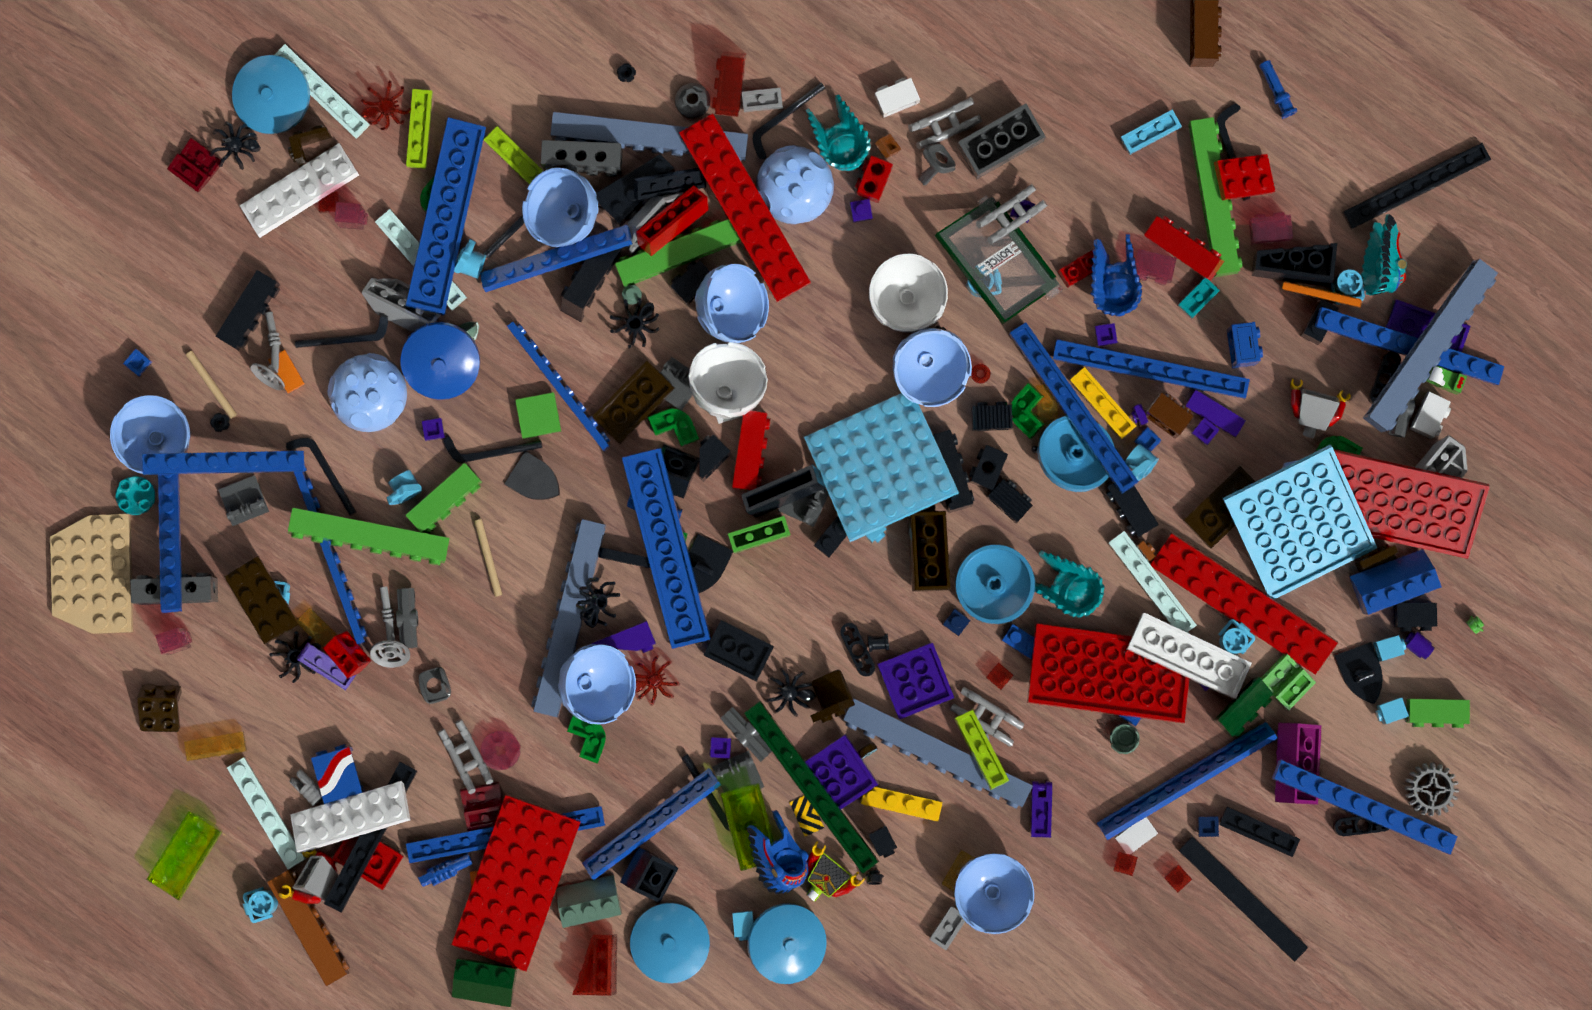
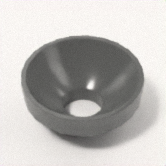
M697 83L683 85L675 96L676 108L686 118L696 119L702 117L710 107L711 101L708 91ZM690 93L698 96V101L695 104H690L686 100Z

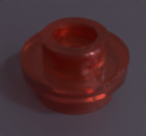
M984 364L975 365L971 370V378L978 384L986 383L990 378V369ZM983 371L984 377H978L977 372Z

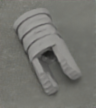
M299 769L296 775L302 782L294 777L289 782L312 806H315L322 800L320 788L302 769Z

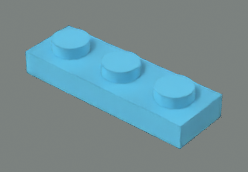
M1172 109L1121 136L1120 139L1129 155L1180 129L1182 126Z

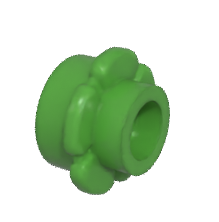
M1470 616L1471 619L1466 623L1475 634L1480 631L1483 632L1482 627L1484 623L1478 616L1475 618Z

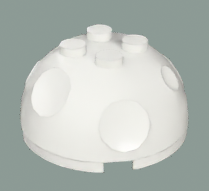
M900 254L889 258L878 267L871 279L869 299L875 317L884 326L900 332H916L931 326L940 319L946 307L948 288L943 273L935 263L917 254Z
M734 342L718 345L713 343L704 347L694 357L688 374L690 391L699 407L710 415L725 419L745 415L754 409L763 398L767 389L768 378L762 359L752 349Z

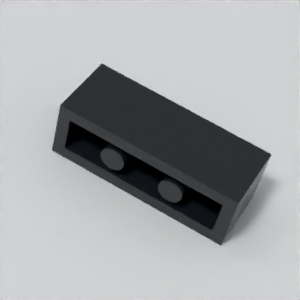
M1114 483L1105 488L1107 490L1105 493L1106 497L1111 503L1114 502L1118 508L1116 512L1121 520H1126L1128 524L1126 528L1132 537L1135 535L1136 538H1139L1159 525L1135 486L1122 494Z

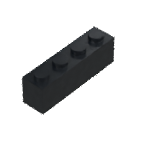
M256 270L215 337L238 351L240 348L243 349L248 343L249 338L247 337L250 332H254L258 327V319L268 311L270 306L268 303L278 295L280 284Z
M810 465L746 492L741 496L746 512L757 518L823 490L826 487L820 470Z

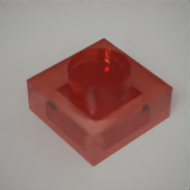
M338 191L332 192L318 201L320 213L340 212Z
M998 662L985 678L999 690H1002L1014 675Z
M1118 851L1113 871L1133 876L1138 857Z
M1179 864L1164 877L1177 893L1192 880Z

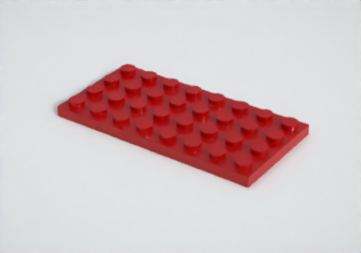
M1334 450L1373 538L1461 558H1469L1490 488L1489 484Z
M1036 624L1027 703L1184 724L1189 678L1128 650L1127 647L1132 636Z
M506 794L451 945L527 972L581 821Z

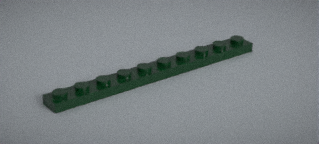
M759 701L744 713L861 873H865L879 862L877 857L764 704Z

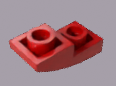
M1092 250L1057 271L1067 288L1093 273L1092 266L1094 262L1092 258L1094 256Z

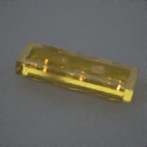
M244 732L184 741L187 761L247 751Z

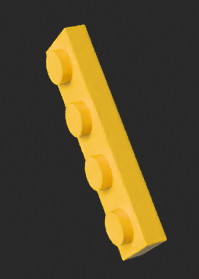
M1085 367L1069 380L1120 439L1124 438L1136 427L1134 422Z
M874 787L865 793L861 800L863 805L937 822L939 821L943 803Z

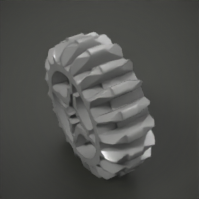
M1433 762L1430 763V767H1428L1427 763H1423V770L1419 766L1415 767L1418 774L1415 772L1409 773L1413 780L1406 779V782L1411 783V785L1404 787L1405 790H1410V793L1406 794L1405 797L1413 798L1409 801V805L1416 803L1414 810L1418 811L1422 808V815H1425L1428 810V815L1433 816L1435 810V813L1440 816L1441 809L1444 812H1448L1446 805L1454 806L1450 801L1451 799H1458L1457 796L1453 795V792H1459V789L1453 788V785H1457L1458 781H1451L1455 774L1447 775L1450 769L1445 768L1442 771V764H1438L1436 768ZM1429 773L1426 784L1417 786L1419 780ZM1435 774L1443 778L1446 787H1442L1437 783ZM1432 784V787L1441 790L1433 792L1432 795L1430 791L1423 790V788L1431 787ZM1417 792H1423L1426 795L1428 805L1420 800ZM1440 793H1446L1443 801L1434 806L1437 796Z

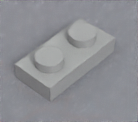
M781 88L742 92L744 112L783 108Z
M950 906L929 939L944 950L948 949L965 923L957 909Z

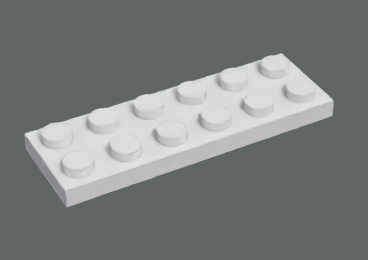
M338 143L247 200L240 207L260 238L353 180L359 174L342 146Z
M1142 613L1127 647L1128 650L1234 700L1237 698L1252 664L1146 613Z
M402 781L290 814L296 852L298 853L410 821L405 786Z

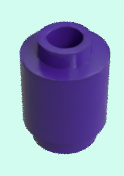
M1418 631L1415 633L1410 632L1404 640L1406 648L1424 660L1435 649L1432 646V642Z

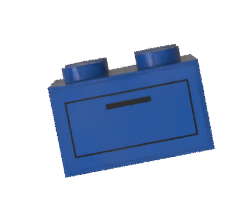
M1255 322L1231 325L1226 331L1232 369L1255 366L1261 361L1260 358H1263L1262 346L1258 345V338H1260L1259 326L1256 327Z

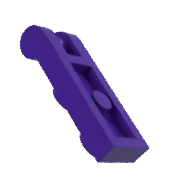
M1032 781L1031 837L1051 838L1052 782L1038 783V781ZM1038 791H1046V797H1038Z

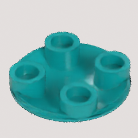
M128 477L122 480L116 489V502L125 513L141 515L147 512L154 504V487L143 477Z

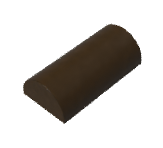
M919 511L908 516L912 592L951 590L946 511Z

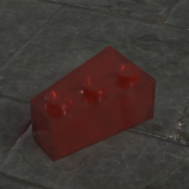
M723 51L721 58H717L716 70H719V78L715 77L714 89H717V97H713L712 109H715V114L739 116L747 54Z
M593 934L572 995L612 996L617 994V934Z

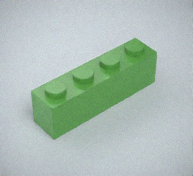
M464 463L408 512L406 517L421 533L427 532L429 534L437 527L435 523L440 519L442 521L450 516L452 508L455 506L458 508L466 501L465 497L469 493L474 494L481 488L479 484L482 481Z

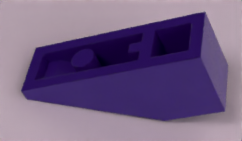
M646 621L592 644L607 645L618 650H642L645 653L654 649L653 645L656 644V641Z

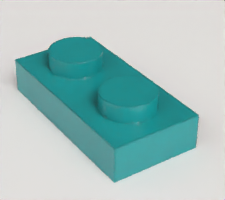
M1204 278L1178 304V307L1192 319L1220 290L1210 280Z

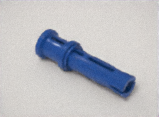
M1267 60L1261 63L1259 67L1275 97L1274 103L1278 105L1282 113L1281 118L1285 119L1297 113L1298 110L1293 107L1290 100L1291 96L1288 92H1285L1271 61Z

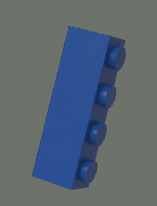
M1424 549L1349 576L1361 611L1367 615L1442 587L1436 569Z

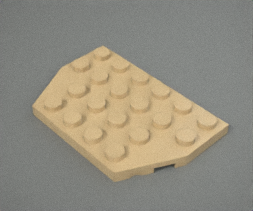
M130 514L89 515L50 536L52 616L92 634L133 632Z

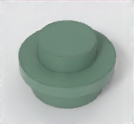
M628 285L622 291L623 300L627 299L630 305L637 304L638 299L642 297L641 290L635 285Z

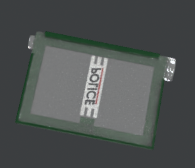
M986 195L978 201L979 206L937 232L934 236L999 321L1004 324L1045 296L1049 301L1064 288L1055 279L1056 275L1019 227L993 244L987 241L989 236L1004 227L997 218L981 228L976 226V221L1001 206L999 201L996 202L993 197L989 198ZM1007 212L1003 213L1011 223L1013 219Z

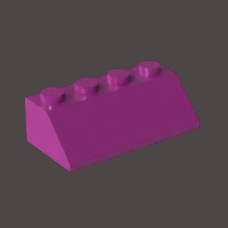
M1278 723L1277 764L1279 760H1283L1319 776L1322 725ZM1276 781L1275 802L1318 805V798Z

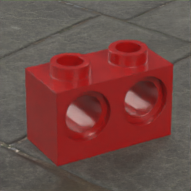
M872 155L870 160L866 159L862 171H865L863 178H858L855 189H858L857 195L879 203L893 164ZM878 165L882 168V172L874 174L871 168ZM871 183L875 186V190L867 192L864 186Z
M348 631L334 636L323 648L347 679L360 673L371 662V659Z

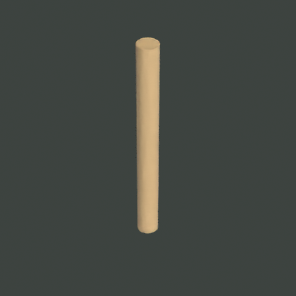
M188 352L186 354L187 358L230 419L235 417L237 413L194 352Z
M482 519L475 520L474 523L494 596H501L502 591Z

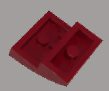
M190 138L181 153H177L167 170L195 191L200 192L220 168L218 165L221 158L216 154L211 157V151L196 139Z
M499 782L475 786L476 791L472 794H469L466 788L460 789L468 831L495 826L503 803Z

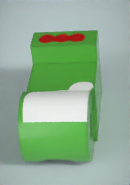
M1436 366L1432 367L1429 371L1430 376L1427 382L1457 395L1461 393L1467 376Z

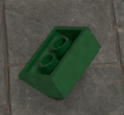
M1255 677L1213 721L1229 737L1234 735L1238 737L1245 730L1244 724L1247 721L1251 723L1259 715L1257 711L1261 707L1265 708L1272 701L1270 697L1273 693L1260 677Z
M458 958L453 977L452 997L511 1007L518 969L506 965Z

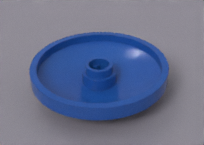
M445 322L429 323L416 329L404 343L400 359L401 370L408 384L421 395L432 399H450L463 394L472 386L479 372L480 354L473 338L462 328Z

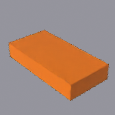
M286 350L279 353L278 375L284 382L285 390L289 394L305 383Z

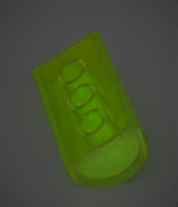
M754 783L720 793L740 871L757 867L751 855L753 849L749 846L751 844L748 839L750 834L747 832L749 825H754L767 836L770 844L774 842L759 783Z
M188 811L146 880L177 900H181L223 831L209 820Z

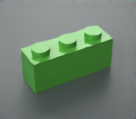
M785 516L728 533L733 552L736 554L789 537L790 532Z
M1406 699V710L1409 715L1406 717V723H1412V727H1424V723H1432V727L1444 728V724H1452V728H1464V724H1470V700Z

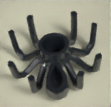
M226 121L224 126L229 127L230 137L223 130L214 129L213 134L219 132L226 138L222 139V142L225 143L221 144V146L225 147L212 149L210 156L212 157L217 151L227 150V154L220 160L218 166L222 167L224 161L231 154H234L239 168L243 170L244 166L238 157V153L246 154L251 158L252 162H255L254 156L250 152L260 151L261 147L256 141L258 137L255 133H247L239 138L243 128L249 129L247 124L239 126L236 136H234L233 126ZM248 137H253V138H254V139H248V140L242 142L243 140H245V139L248 138Z
M641 298L638 299L633 316L629 311L627 299L624 300V307L629 318L610 316L612 320L626 322V324L614 330L611 329V333H617L626 327L625 332L630 331L628 335L633 332L632 341L628 348H632L635 344L637 333L642 338V347L646 346V337L642 330L648 333H657L660 330L659 327L651 330L644 326L658 319L659 314L656 313L653 318L643 321V319L652 316L654 312L653 303H646L641 309L639 316H637L642 303Z
M598 577L588 578L586 586L579 588L580 594L588 599L578 601L576 607L582 610L580 612V619L584 620L587 626L594 628L597 623L607 626L606 622L598 618L600 610L604 614L616 618V614L607 611L605 607L608 603L607 598L620 597V593L603 594V588L607 585H615L614 581L604 582L600 589L593 590L590 582L599 580ZM588 589H589V591L591 592V594H587V593L583 592V590H588ZM580 604H589V606L585 608Z
M298 631L294 632L293 649L287 642L275 640V643L286 646L289 652H273L269 654L271 657L287 656L284 659L288 660L286 665L291 663L288 669L279 675V678L289 674L293 667L296 666L297 675L292 680L293 683L298 681L301 675L300 665L308 672L316 673V671L296 659L307 642L309 643L312 640V637L308 636L307 640L297 648ZM313 643V644H311V645L315 646L316 648H318L319 650H321V645H320V644H318V643Z
M780 668V671L785 676L786 684L773 676H769L770 680L782 687L777 688L780 690L777 694L781 695L765 699V702L783 699L781 705L773 711L774 714H777L788 701L791 713L798 717L793 708L792 701L809 709L810 706L801 702L796 697L804 701H813L816 698V694L812 690L803 689L798 691L800 688L813 686V683L808 682L795 686L798 678L804 675L805 672L802 671L795 675L792 683H790L788 673L785 669Z

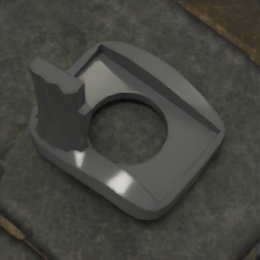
M934 144L924 148L923 156L930 167L921 173L922 175L918 180L923 185H927L938 172L944 174L955 171V161L943 145ZM936 152H939V153L942 154V157H943L944 161L946 162V164H945V163H941V162L936 158V154H935Z
M437 667L419 674V688L425 702L434 704L451 696V687L444 668ZM432 678H438L441 681L442 689L438 693H431L427 689V683Z

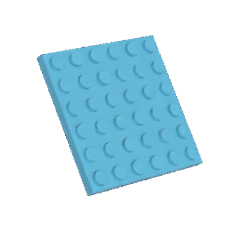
M902 393L804 437L815 464L821 472L826 489L850 542L959 494L919 404L911 402Z
M1331 445L1223 498L1267 595L1273 599L1377 549L1376 543Z

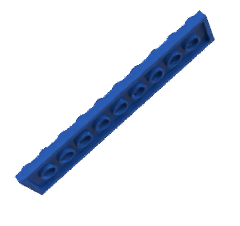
M447 118L405 306L441 315L445 314L486 127Z
M657 448L622 457L671 648L674 649L710 640L711 637L662 449Z

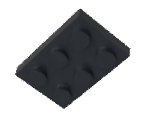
M721 620L704 656L757 682L774 646Z

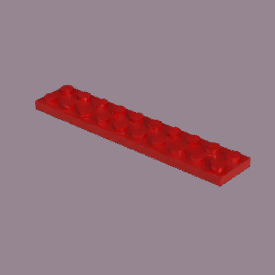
M712 113L679 132L680 137L776 302L811 284L810 279L714 114Z
M1173 532L1150 564L1152 568L1228 618L1245 624L1251 629V633L1284 655L1288 654L1295 662L1315 675L1338 644L1337 640Z

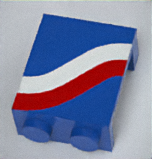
M346 744L334 747L335 751L330 753L327 750L315 753L316 757L311 758L324 804L365 792L363 785L360 784L351 753L353 748L347 747Z

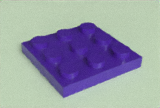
M933 643L877 664L899 719L954 698Z
M846 734L806 761L840 809H843L879 784Z

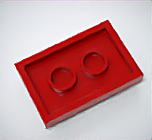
M1268 154L1214 162L1222 201L1276 192Z
M360 836L343 840L332 859L344 866ZM380 841L362 878L379 889L384 890L404 855Z

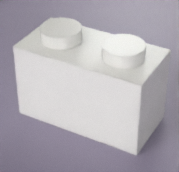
M905 77L895 81V85L890 87L884 85L878 88V92H875L874 96L883 118L920 103V97L912 79L906 80Z
M1431 392L1426 393L1410 426V430L1429 439L1434 438L1435 435L1439 436L1443 428L1440 424L1443 418L1446 419L1451 411L1449 407L1451 402Z

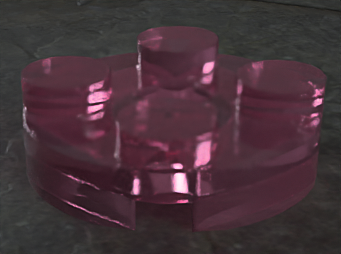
M495 731L487 735L483 740L481 755L485 764L490 768L507 770L519 760L521 745L510 732ZM502 745H504V750L506 751L505 755L501 754L500 756H498V751L495 750L496 747H501Z

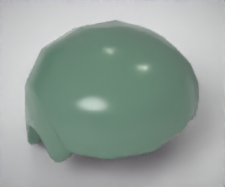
M1131 724L1116 726L1110 734L1112 749L1119 754L1134 752L1140 743L1138 730Z

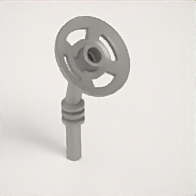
M273 312L265 313L269 331L267 336L270 342L269 345L272 347L271 365L266 367L253 363L250 368L253 374L264 384L281 391L285 388L284 382L278 375L279 345H281L279 333L276 331Z
M380 587L383 605L381 612L384 613L382 617L385 618L383 622L386 625L387 640L376 643L371 648L370 656L375 663L383 667H400L409 661L410 650L404 644L395 641L393 626L395 618L392 617L394 613H392L393 609H391L388 587ZM376 650H379L381 658L377 655ZM397 656L400 658L399 660H394V661L388 660V659H393V658H395V657H397Z

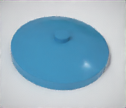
M265 55L249 61L238 72L233 83L232 100L237 115L249 128L265 134H279L295 127L305 116L310 102V88L306 76L295 63L280 56Z
M1067 416L1056 419L1044 430L1038 442L1037 455L1043 472L1054 484L1068 491L1086 492L1099 487L1106 481L1109 475ZM1098 424L1114 446V443L1108 432L1100 424Z
M988 545L975 550L963 561L956 577V592L962 607L972 617L988 624H1003L1018 618L1029 607L1035 593V576L1029 562L1018 551L1003 545Z
M663 903L648 909L635 923L630 938L631 954L637 967L647 977L661 983H678L691 978L704 965L710 948L708 929L702 918L691 908L677 903Z
M790 903L775 905L765 910L753 923L747 941L749 958L755 969L768 980L779 984H793L811 976L822 963L827 946L825 930L818 917L808 909Z

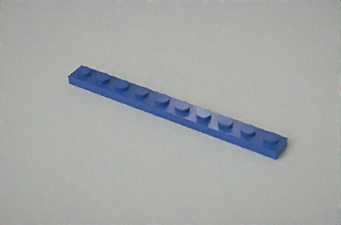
M1323 307L1319 309L1314 326L1407 356L1418 340L1416 337ZM1450 348L1446 352L1443 351L1440 356L1441 361L1437 365L1439 367L1493 385L1500 384L1504 370L1502 365Z
M1025 322L1011 331L1009 335L1121 494L1138 484L1137 478L1028 324Z
M1056 340L1052 359L1246 399L1250 381L1247 378L1062 340Z
M304 462V472H294L308 511L319 513L318 508L321 506L317 496L314 497L311 490L314 489L311 479H307L305 475L307 467ZM323 540V543H320L356 643L358 645L366 643L368 633L365 626H361L359 622L361 614L358 607L354 608L352 600H355L352 590L347 589L345 584L348 579L345 571H341L338 565L341 563L340 557L337 552L333 551L332 545H330L331 542Z
M1267 722L1261 724L1097 822L1099 829L1105 838L1109 840L1276 740L1275 732Z
M1283 760L1278 761L1272 779L1445 854L1451 855L1458 836Z
M602 806L562 814L581 821L578 831L605 826ZM494 827L407 843L409 863L486 849Z

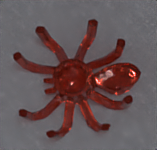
M391 80L388 81L385 98L371 87H368V91L377 96L380 101L368 102L364 99L361 100L365 105H378V107L363 109L361 116L366 119H374L381 113L375 121H368V124L373 126L378 124L385 115L386 125L380 128L383 131H386L390 126L389 115L397 124L404 125L405 121L398 120L394 112L403 115L411 113V108H408L407 111L396 109L399 107V105H395L398 103V100L393 101L403 94L404 86H401L400 91L396 95L389 98L392 87Z
M656 655L652 660V672L640 662L635 664L643 668L648 674H635V678L646 679L636 680L635 693L642 691L648 686L637 699L641 700L653 689L651 706L656 701L657 689L664 696L670 699L674 698V695L665 692L661 687L662 685L680 686L679 682H664L663 680L667 679L663 678L665 673L660 674L668 665L672 664L671 660L664 663L656 672L655 664L660 657L659 655Z

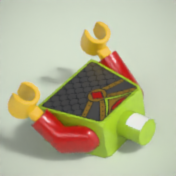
M818 841L815 842L806 861L809 869L807 881L813 885L806 894L809 898L816 902L822 893L827 897L837 898L848 894L865 881V878L863 880L857 879L856 876L859 872H856L854 875L850 874L825 854L826 845L820 849L817 847Z

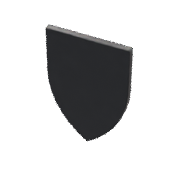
M526 451L505 482V485L533 500H546L560 495L559 483L553 470L543 461Z
M698 534L689 552V557L698 591L702 593L711 588L720 579L733 554V550Z
M1372 642L1334 655L1348 688L1360 699L1375 704L1381 692L1383 675Z

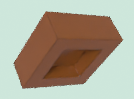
M891 134L875 142L879 151L886 159L901 150Z
M1142 541L1136 546L1148 562L1156 557L1153 554L1155 550L1149 542L1145 543Z

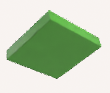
M554 392L515 400L523 439L562 432Z

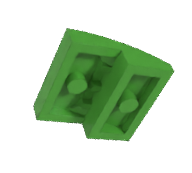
M1283 654L1261 677L1272 691V696L1288 711L1316 683L1288 654Z

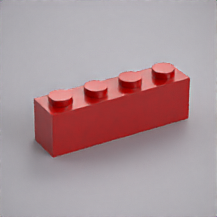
M692 186L636 231L638 245L650 256H653L709 210L707 196L698 188Z
M1157 216L1144 236L1208 280H1212L1224 263V260L1220 258L1222 254L1213 248L1210 251L1204 247L1206 243L1197 237L1195 240L1191 239L1188 236L1190 233L1182 227L1179 229L1172 226L1174 222L1166 216L1163 218Z
M749 411L743 415L732 485L733 489L751 491L761 487L762 477L759 476V469L764 468L765 457H761L762 449L767 448L768 438L764 436L765 430L770 428L771 418H767V413Z

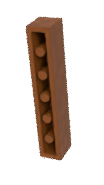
M287 870L267 883L324 984L328 986L349 974L348 969L350 966L345 958L342 959L338 953L340 948L335 940L331 941L328 935L330 931L325 923L322 924L319 920L320 913L315 906L312 907L311 904L293 900L290 896L286 899L279 896V893L288 894L286 889L281 888L284 885L290 886L291 891H295L293 886L299 876L295 871Z

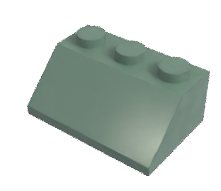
M614 875L562 886L556 889L562 928L623 914Z

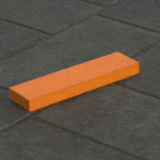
M1283 283L1282 289L1285 291L1359 308L1362 305V300L1294 283Z

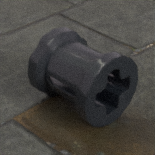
M888 633L881 636L868 635L869 652L880 649L889 650Z

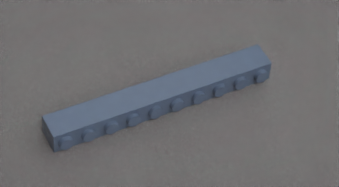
M553 112L550 135L555 141L621 143L623 150L625 147H629L637 152H644V149L652 150V153L663 154L664 151L671 152V155L674 156L690 154L679 135V132L688 127ZM724 131L740 161H746L748 134Z
M1481 259L1472 261L1364 415V420L1380 432L1391 431L1395 427L1397 417L1406 411L1408 401L1418 394V387L1421 383L1427 381L1431 368L1439 364L1443 351L1446 352L1452 345V338L1462 331V324L1465 320L1471 318L1476 304L1479 305L1483 301L1487 288L1490 289L1495 284L1496 279L1494 278L1498 272Z
M582 519L581 523H577L575 534L578 537L577 541L573 542L570 553L573 554L572 561L567 562L565 570L568 573L567 580H563L560 592H563L562 600L558 599L556 611L559 612L557 619L552 621L551 630L554 632L552 638H548L546 649L549 652L548 656L544 657L541 668L544 669L542 677H538L536 688H539L538 695H534L531 707H534L533 712L553 717L559 716L562 704L558 690L560 670L563 664L575 652L582 624L580 619V612L582 610L578 609L576 604L580 600L588 599L580 594L579 588L586 586L588 578L594 577L606 529L604 524ZM589 589L583 590V592L589 594L590 592Z
M853 699L855 706L848 709L843 719L846 721L845 726L854 730L858 727L864 730V735L872 739L877 736L882 739V744L891 748L895 745L900 748L899 752L910 756L912 753L918 756L917 761L928 765L930 762L936 765L934 769L944 774L946 771L954 774L952 778L962 783L964 780L971 782V787L979 791L984 788L990 791L989 796L997 800L1002 797L1007 800L1006 804L1016 809L1018 806L1023 807L1033 785L1006 773L1009 781L990 790L973 756Z

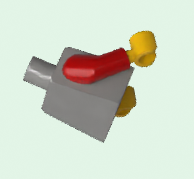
M1294 379L1291 380L1290 404L1294 416L1298 418L1299 424L1305 425L1304 436L1314 438L1317 429L1326 431L1328 427L1333 426L1342 418L1346 407L1345 402L1351 398L1350 393L1344 399L1342 397L1343 390L1337 394V397L1303 388L1300 391L1303 381L1300 379V385L1295 386L1293 384Z
M316 849L311 850V852H303V856L309 858L293 886L295 891H291L290 886L284 885L281 888L286 889L288 894L279 893V896L283 899L290 896L293 900L305 904H318L321 901H325L339 876L334 860L321 851H315Z

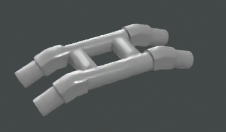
M970 97L939 113L908 125L910 132L931 125L935 134L917 142V148L920 150L937 144L982 122L980 115L968 119L961 124L955 113L961 112L974 104L973 99ZM948 117L953 127L942 132L937 121Z
M1033 184L976 221V226L981 228L997 218L1004 227L987 238L990 244L1002 239L1048 206L1042 200L1025 212L1020 205V202L1036 191ZM1013 207L1019 217L1010 223L1003 213Z
M963 687L961 694L979 704L974 713L983 730L1011 747L1014 740L997 730V727L1002 719L1019 730L1024 727V723L975 692ZM953 704L950 709L959 716L968 712L956 704ZM985 709L995 714L990 725L979 719Z
M461 719L455 723L465 741L461 745L455 747L445 729L438 731V734L455 764L468 793L472 794L476 789L468 771L478 766L486 784L493 783V778L469 730ZM469 749L474 760L463 765L458 754Z

